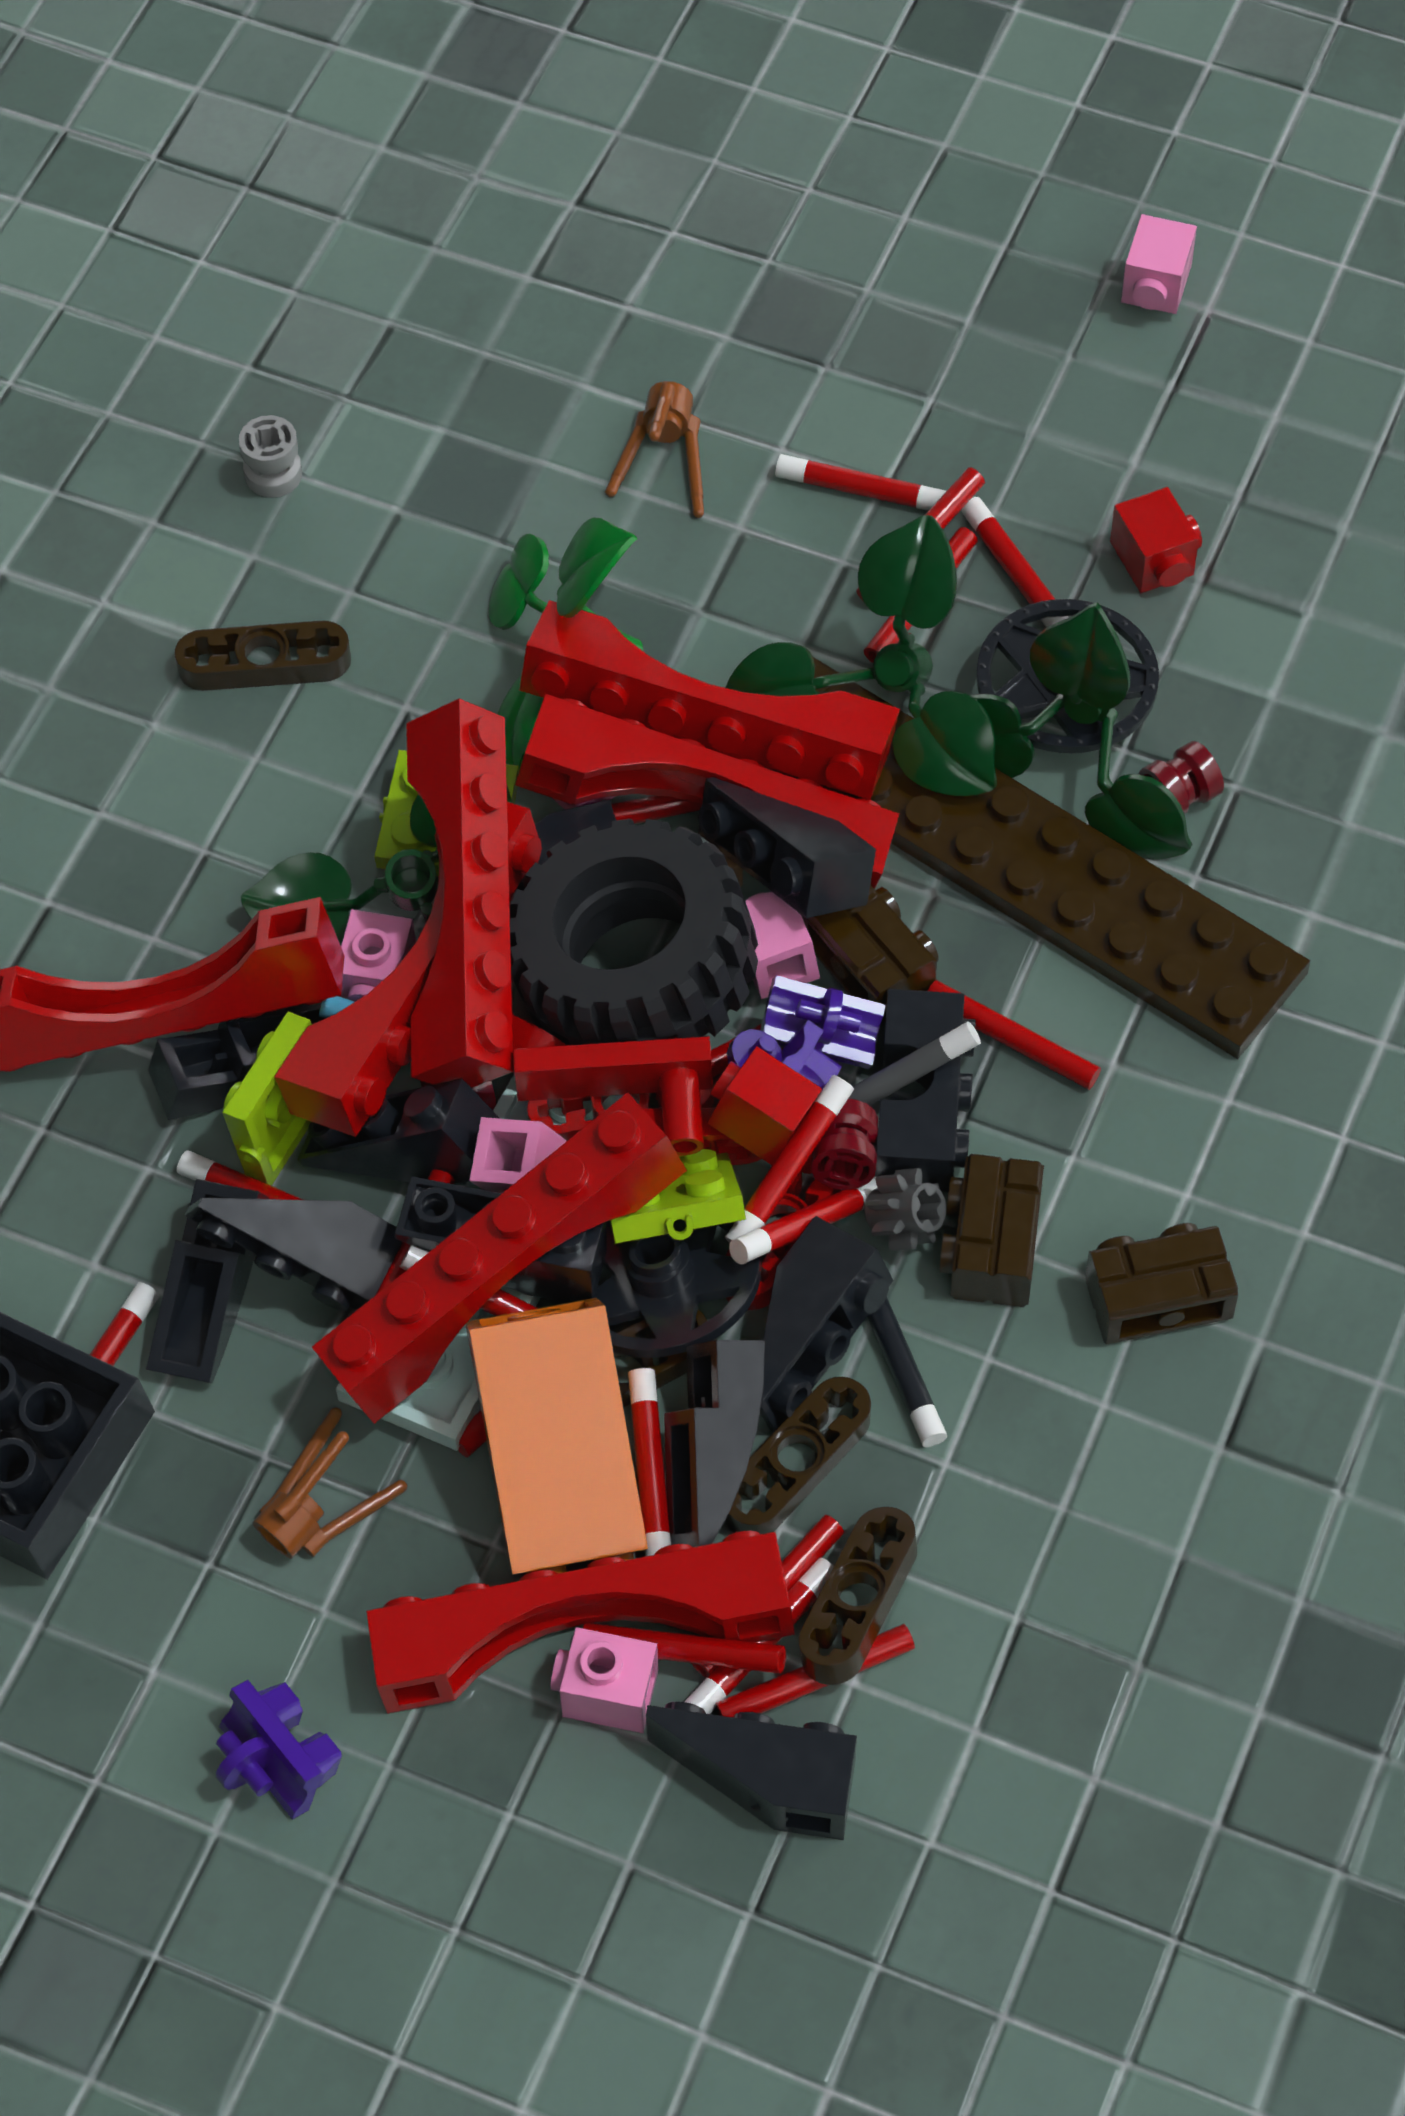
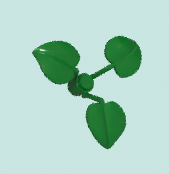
M593 517L581 525L569 543L559 566V579L562 583L557 591V611L559 615L571 618L580 610L595 614L585 604L623 554L638 539L634 534L602 518ZM525 534L519 538L512 551L511 562L507 563L501 571L491 593L488 608L489 618L495 627L502 630L509 629L517 623L527 604L540 613H543L547 605L546 602L535 595L534 591L547 572L549 553L545 542L532 534ZM619 630L624 637L643 651L641 640ZM521 676L508 691L498 711V715L505 717L506 764L519 766V770L544 699L520 691Z

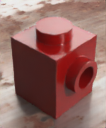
M1168 487L1114 505L1110 543L1140 593L1161 586L1171 587L1179 584L1185 578L1194 575L1197 551L1202 546L1201 532L1194 517L1190 514L1185 516Z
M756 1046L742 1067L731 1061L716 1082L710 1094L720 1101L707 1124L770 1165H773L821 1093L822 1088Z

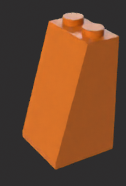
M597 1298L468 1321L465 1324L512 1574L523 1572L528 1574L538 1570H551L563 1573L567 1572L566 1564L592 1559L595 1561L606 1557H620L630 1560L634 1559L633 1552L648 1549L605 1305Z

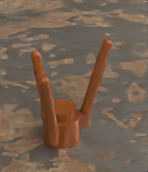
M663 381L656 383L650 388L645 410L638 412L634 430L606 487L605 493L608 497H614L617 494L647 433L651 441L672 443L678 440L680 436L685 437L692 512L696 518H701L704 515L698 432L701 421L698 417L691 414L693 395L685 386L676 382Z
M337 1407L329 1411L276 1493L259 1510L260 1514L252 1522L256 1530L271 1546L290 1559L302 1548L314 1557L329 1540L382 1508L389 1501L407 1490V1483L404 1480H398L320 1528L317 1522L324 1515V1511L308 1494L349 1441L348 1433L341 1431L336 1434L325 1450L318 1456L342 1417V1411Z

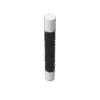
M886 1297L882 1306L876 1312L868 1314L867 1318L920 1441L924 1447H931L943 1442L947 1438V1433L889 1300Z

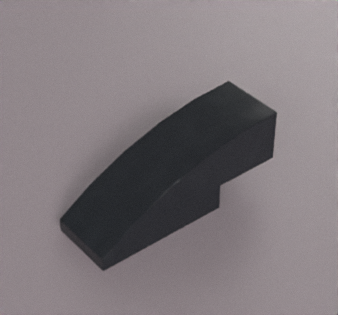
M322 1002L311 1005L300 1004L273 1010L254 1018L242 1017L220 1022L217 1030L157 1039L148 1071L168 1120L223 1108L231 1087L235 1083L243 1081L256 1061L259 1045L265 1035L271 1031L275 1032L288 1011L310 1019L311 1024L323 1020L324 1018L319 1017Z
M196 1179L190 1206L201 1198L269 1199V1197L259 1191ZM187 1218L182 1241L175 1240L146 1370L213 1383L239 1312L255 1254L235 1243L232 1248H224L208 1241L197 1233L196 1229L199 1224Z
M713 1340L686 1346L688 1409L664 1413L666 1491L671 1545L688 1544L698 1547L712 1544L731 1510L747 1470L758 1428L764 1386L765 1341Z

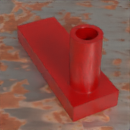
M710 1036L513 1049L518 1101L625 1095L627 1092L629 1094L661 1092L663 1132L667 1135L678 1156L692 1155L704 1148L700 1090L712 1089Z

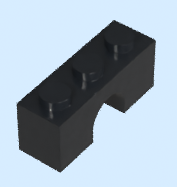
M888 989L883 1069L967 1021L975 1028L976 1019L963 1018L965 994ZM974 1048L915 1080L927 1090L919 1097L910 1100L880 1099L875 1177L894 1175L895 1170L919 1168L922 1171V1183H938L940 1191L949 1192L950 1177H954V1168H965L966 1156L968 1157L969 1130L957 1129L958 1112H970L973 1074L960 1073L961 1057H973Z

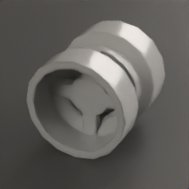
M274 415L260 416L250 420L243 426L239 434L240 453L244 460L245 482L249 489L257 495L268 498L281 497L291 493L302 479L296 430L289 421Z

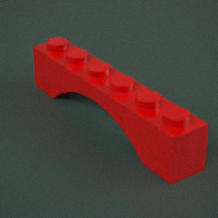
M551 600L548 601L526 644L519 689L544 698L546 693L561 699H574L582 702L590 709L616 718L633 719L641 722L649 729L672 737L692 739L703 744L708 749L737 759H751L766 768L798 778L810 779L821 785L871 800L888 758L900 708L842 690L817 695L773 696L745 693L711 685L677 672L650 657L624 637L608 618L580 610L571 618H565L559 615L557 602Z
M545 693L515 783L516 786L572 805L602 797L631 794L669 796L702 804L706 778L715 777L841 822L876 848L870 883L874 889L876 888L883 873L899 813L882 808L879 804L869 799H855L823 788L813 780L805 778L796 779L764 768L763 765L754 760L746 758L737 759L708 749L698 741L687 738L678 739L649 729L639 721L627 718L619 719L590 709L580 701L568 698L561 699Z
M458 698L406 723L407 781L422 797L434 820L442 849L445 880L443 918L436 953L425 987L411 1015V1077L433 1085L462 1078L473 1088L513 1072L505 717Z
M507 802L510 902L511 896L522 878L535 862L538 863L542 844L530 808ZM437 832L435 833V840L439 855L438 889L430 917L415 945L396 969L368 994L337 1014L308 1026L274 1076L291 1115L356 1137L369 1116L376 1114L381 1108L386 1090L401 1066H405L411 1061V1015L426 984L436 953L443 918L445 880L442 849Z
M321 897L260 910L242 932L217 952L188 967L157 977L123 982H87L48 976L20 966L0 969V1071L11 1072L30 1064L57 1058H74L93 1050L120 1044L133 1045L147 1038L179 1031H195L210 1024L242 1017L254 1018L269 1011L300 1004H317L327 998L341 996L345 955Z
M627 1092L314 1344L312 1348L348 1394L375 1424L427 1382L440 1357L462 1327L490 1297L516 1274L546 1252L575 1235L606 1221L637 1212L684 1174L687 1169L667 1135Z
M740 1531L728 1535L722 1542L698 1547L688 1544H673L659 1549L654 1555L630 1560L620 1557H606L593 1561L587 1568L563 1573L551 1570H538L522 1576L517 1582L491 1587L483 1583H471L456 1588L449 1595L424 1600L414 1596L399 1597L388 1601L382 1608L366 1611L376 1684L387 1714L455 1701L479 1675L510 1652L544 1635L585 1623L618 1620L661 1623L705 1637L748 1642H760L795 1635L776 1531L760 1534L756 1531Z

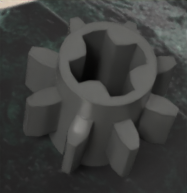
M919 1168L895 1170L894 1175L877 1176L875 1181L878 1188L871 1191L865 1204V1216L872 1230V1235H889V1249L892 1251L916 1249L917 1244L934 1243L936 1241L934 1231L941 1227L946 1215V1203L938 1183H922V1171Z

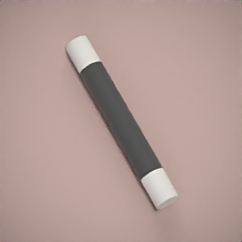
M967 1021L852 1086L854 1091L848 1099H857L867 1103L869 1106L880 1101V1099L889 1096L980 1045L981 1041L977 1031Z

